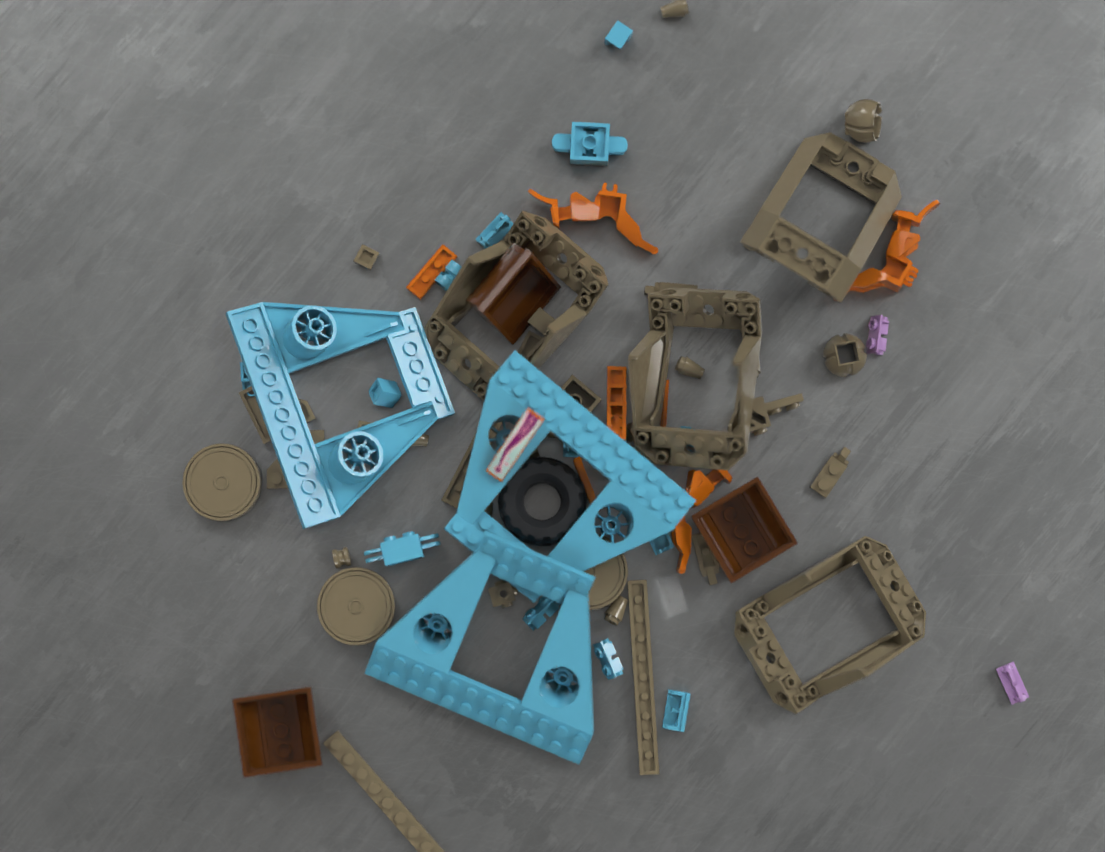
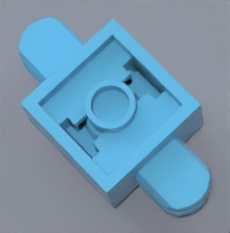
M572 122L571 134H555L552 139V148L556 152L570 153V164L608 166V155L625 154L628 143L624 137L609 136L610 124Z
M411 531L403 533L402 538L396 539V536L383 538L384 542L380 543V548L363 552L364 556L382 552L383 555L365 559V562L371 563L384 559L385 566L388 567L425 558L423 549L439 546L441 542L436 541L422 545V542L439 538V533L420 537L419 534Z

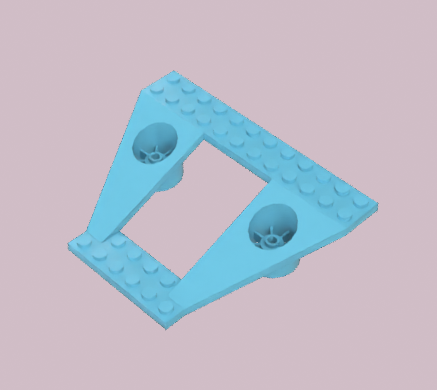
M260 302L228 311L225 314L303 529L339 518L436 420L455 414L416 307L400 312ZM305 319L306 324L300 322L299 320ZM296 325L302 328L301 332L297 333ZM323 329H325L326 335L321 333ZM299 336H303L306 341H302ZM318 338L325 340V344L320 346ZM386 338L412 408L314 444L289 374ZM308 341H313L315 346L307 344ZM351 443L353 449L350 450L343 445ZM342 451L348 454L346 459H343ZM349 461V463L352 465L351 469L346 465L345 462ZM364 463L371 466L368 472L365 470ZM360 467L361 473L353 471L354 468Z
M514 351L489 381L457 512L445 526L444 530L472 553L480 547L486 531L528 548L484 510L549 431L610 480L608 485L547 556L551 559L583 572L672 531L696 500L517 351ZM531 408L545 418V420L501 482L486 472V469L498 453L496 451L504 444L503 438H508L512 430L506 429L505 422H510L516 426L525 411ZM502 422L503 429L498 431L493 425ZM489 429L497 434L496 438L488 439ZM496 441L498 447L494 450L489 442ZM607 508V517L603 518L598 514L599 510ZM610 508L620 513L616 517L611 516ZM621 514L625 517L627 523H620L618 518ZM595 517L602 521L601 525L594 526ZM609 523L612 524V529L608 527ZM620 526H627L626 536L619 531ZM596 528H600L602 533L600 537L595 531ZM617 533L623 540L614 543L613 535ZM610 535V543L602 540V537ZM508 582L532 603H535L541 596Z
M486 531L480 547L377 640L364 674L579 765L594 733L589 591L595 577ZM490 574L562 604L522 700L450 670Z

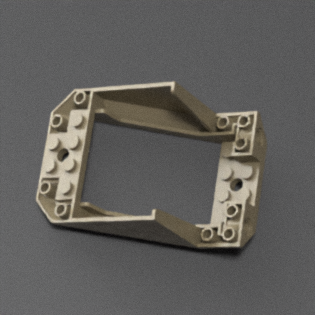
M831 132L804 138L740 243L771 262H778L806 279L807 283L841 303L902 198L896 171ZM856 163L858 171L855 173L850 172L848 164ZM810 165L875 203L869 218L847 256L779 216ZM803 248L808 252L806 259H800L797 256L798 249Z
M526 211L520 213L503 241L467 258L424 327L434 357L483 401L485 400L489 381L500 367L456 329L455 326L472 308L466 302V299L474 292L512 244L531 251L545 267L578 294L570 308L548 325L547 330L549 332L526 355L525 359L537 369L547 361L591 312L609 285L604 268L547 218ZM561 253L566 255V263L561 260ZM465 359L471 362V368L466 365Z
M673 287L648 293L650 331L628 355L634 446L655 465L729 470L746 455L748 450L762 338L760 299L747 291ZM705 305H711L714 312L706 311ZM674 326L742 330V342L732 361L733 366H738L739 379L734 413L728 423V432L660 427ZM686 445H692L695 448V452L689 451Z
M864 536L736 611L734 635L773 702L797 714L822 696L866 678L925 637L926 611L888 546ZM859 562L897 629L802 683L764 617ZM890 584L894 586V591L892 590ZM767 655L771 659V664L766 659Z

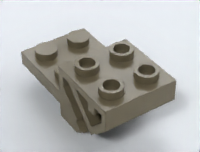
M802 393L764 403L763 396L754 398L750 434L754 433V436L767 432V429L771 426L768 416L779 414L782 411L781 409L784 408L790 411L800 407V403L804 401Z

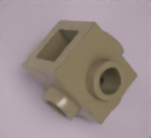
M506 580L495 582L494 587L488 588L493 607L501 605L503 609L512 606V601H515V596H518L517 589L508 582L506 583ZM502 590L507 591V596L504 598L500 596Z

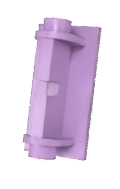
M883 315L871 316L868 325L869 335L866 342L867 354L876 353V355H883L886 352L887 339L882 338L881 334H888V317H883Z
M1014 661L996 669L1011 705L1023 702L1026 698H1029Z

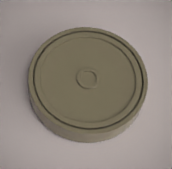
M213 444L199 450L189 460L183 474V491L189 505L198 514L211 520L231 521L238 519L253 508L260 496L262 478L257 463L246 451L234 445Z
M602 537V540L610 543V538ZM624 553L583 571L595 577L589 591V611H596L609 606L622 593L628 577V566Z
M359 567L347 568L332 575L323 585L317 600L318 617L324 630L335 640L348 645L368 644L380 638L392 624L396 609L394 593L388 582L378 573Z

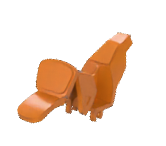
M605 182L602 186V191L598 192L594 202H591L578 192H574L570 195L571 205L567 207H558V199L544 197L530 188L527 191L537 200L552 206L550 211L553 225L560 229L559 222L569 219L574 222L597 221L608 216L615 220L616 230L635 247L638 246L653 255L658 253L657 247L642 239L638 224L626 212L627 194L617 193V184L613 185L612 191H608L606 189L607 183Z
M938 200L931 202L917 216L914 215L915 213L908 211H894L891 219L897 222V230L892 233L885 254L886 266L882 270L870 267L859 273L847 293L850 291L866 293L880 287H886L898 293L902 285L911 287L912 283L909 282H913L914 279L909 276L916 279L918 269L912 266L913 263L907 256L918 249L920 235L909 232L910 227H919L925 216L936 209L940 202Z
M712 469L707 475H704L701 470L688 471L685 491L696 500L691 508L699 506L713 492L714 486L722 480L730 484L732 482L730 473L727 470ZM685 515L671 531V540L680 552L676 571L680 574L685 573L688 558L691 554L692 527L686 522Z

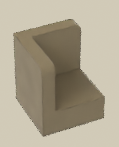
M539 307L527 322L535 331L538 330L545 336L549 332L547 330L548 325L555 319Z

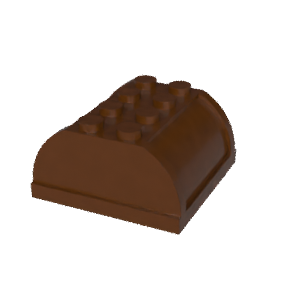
M512 244L474 292L469 295L466 302L509 343L514 345L529 327L527 321L539 307L544 309L561 286L531 251Z
M758 476L691 516L730 583L798 544Z
M311 687L232 699L243 778L322 766Z

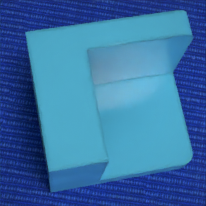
M617 20L606 36L604 43L606 45L611 43L618 49H622L626 41H629L632 37L633 30Z
M377 378L368 390L374 405L393 408L402 396L397 382Z

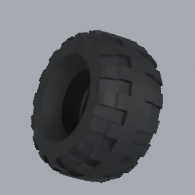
M535 457L525 460L498 493V510L505 527L517 539L535 546H550L559 543L586 511V491L580 477L566 463L550 457ZM537 484L552 486L560 496L561 503L558 512L547 520H538L531 517L524 506V498L527 491Z

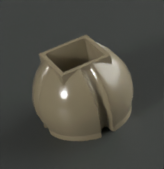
M862 99L850 105L845 113V135H850L854 140L862 143L877 141L876 138H879L882 117L879 116L882 113L881 103L872 99Z
M853 334L835 335L826 343L823 350V357L826 358L825 366L831 373L840 377H847V374L855 375L866 363L867 353L864 352L866 348L864 343ZM852 344L856 361L840 364L837 347Z

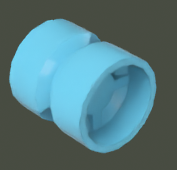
M451 260L445 267V272H441L434 281L447 292L462 267Z

